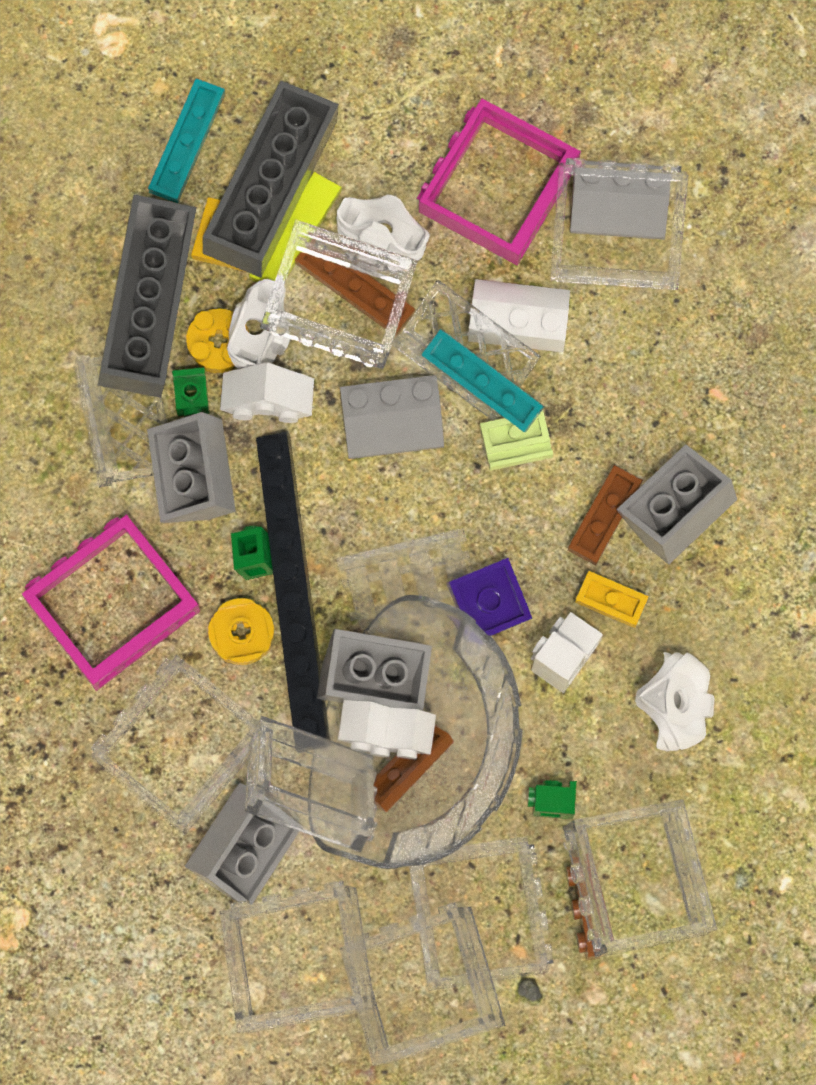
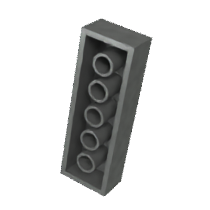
M280 81L203 235L204 255L260 278L262 277L334 130L338 118L339 104Z
M133 195L98 386L161 398L165 386L197 207Z

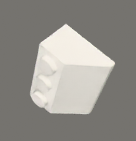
M475 279L468 341L563 352L570 290Z

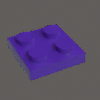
M509 558L502 559L446 582L470 643H475L533 619Z

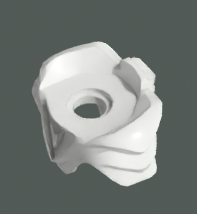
M385 195L371 200L344 198L337 210V230L340 243L349 251L359 254L358 262L374 270L378 269L381 264L395 271H401L412 266L424 255L426 243L430 237L429 232L409 214L402 201L396 196ZM380 223H386L390 225L392 228V233H390L389 229L386 226Z
M263 279L251 286L242 301L236 305L229 329L227 351L233 364L238 369L265 362L272 364L276 356L283 355L288 347L292 331L291 327H289L291 319L286 317L284 310L286 288L283 284L270 279ZM257 320L261 323L263 332L259 335H251L246 330V322Z
M664 652V664L661 669L636 693V705L645 711L658 727L659 733L656 747L663 751L687 749L702 741L706 736L705 718H712L714 713L715 698L713 695L707 694L710 672L702 662L690 653L682 655L680 653L670 654Z

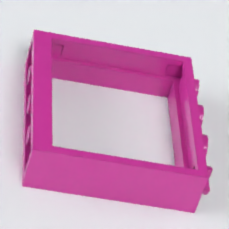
M481 98L476 108L472 106L471 110H468L463 121L466 125L461 133L456 131L448 144L450 151L445 158L440 157L432 171V174L435 176L430 184L425 182L421 187V192L416 198L419 200V213L518 266L572 176L575 162L580 160L581 151ZM484 122L559 162V165L511 244L435 203Z
M127 515L121 519L116 517L104 526L103 533L95 539L89 537L77 547L78 551L70 558L65 556L52 565L50 573L43 578L38 576L31 580L25 586L26 591L22 593L25 602L95 691L107 684L200 612L198 603ZM127 533L181 602L95 668H92L42 605L39 598Z

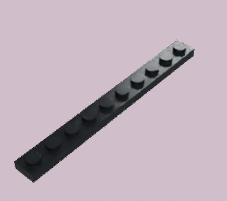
M285 431L256 438L295 748L298 751L329 746L331 741L325 700L317 699L321 665L291 437Z

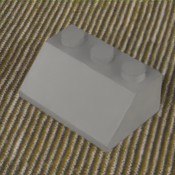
M576 160L573 175L570 233L665 240L671 167Z
M436 375L340 387L348 459L444 448L441 405Z
M200 412L147 429L160 522L173 523L210 520L236 512L222 419Z
M685 445L632 494L617 511L646 547L669 565L738 499L732 480L688 445Z
M334 629L321 667L317 699L343 703L344 700L369 701L390 708L419 709L423 711L432 646Z
M239 782L185 867L215 889L245 908L250 909L303 827V824L262 792Z

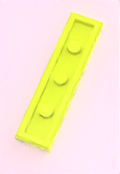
M314 172L262 277L250 274L249 278L256 283L263 279H270L284 284L295 266L296 257L316 233L341 193L342 187Z

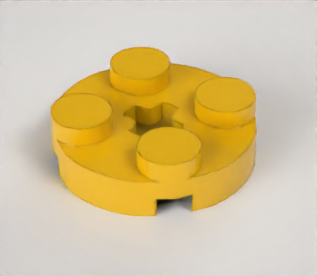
M217 308L201 311L195 316L194 321L188 328L186 335L188 352L193 360L198 363L199 367L205 368V371L225 373L233 370L235 367L227 351L229 329L234 313L230 310ZM216 334H222L223 338L228 339L227 343H222L220 348H215L214 342L210 341L211 337H215Z
M237 598L223 603L218 608V611L209 622L208 635L213 650L224 662L235 665H248L260 660L269 653L274 640V625L269 612L265 608L263 609L250 599ZM238 624H243L244 628L251 629V633L247 634L244 640H239L238 636L232 635V632L237 630Z

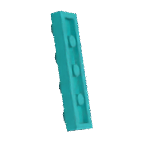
M195 79L148 187L149 193L179 203L225 96L224 88Z
M442 329L438 331L422 353L424 358L525 433L545 407Z

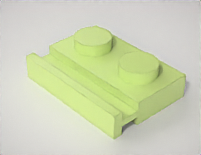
M543 410L526 433L506 418L480 423L490 471L553 458V450Z

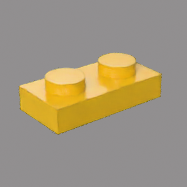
M588 571L575 603L636 628L649 596Z

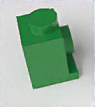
M205 368L173 370L175 403L178 417L184 416L185 418L200 412L210 414ZM185 391H197L192 397L185 395Z
M247 526L240 532L231 533L234 570L245 580L272 575L273 568L268 532L259 526Z
M546 780L542 782V785L529 787L527 807H534L533 816L573 819L575 815L577 781H570L568 787H562V782Z

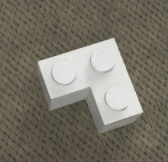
M268 362L223 373L220 410L233 414V418L238 420H251L252 416L260 414L277 416L279 421L284 423H296L299 418L312 416L314 378Z
M571 612L566 619L559 617L549 632L551 634L550 637L547 639L543 636L532 651L533 655L531 657V660L534 661L531 671L562 693L567 690L599 645L603 636L602 633Z
M344 700L338 740L350 743L351 750L370 752L372 756L389 757L390 752H397V757L417 759V754L431 755L436 715L419 709L390 708L369 701Z

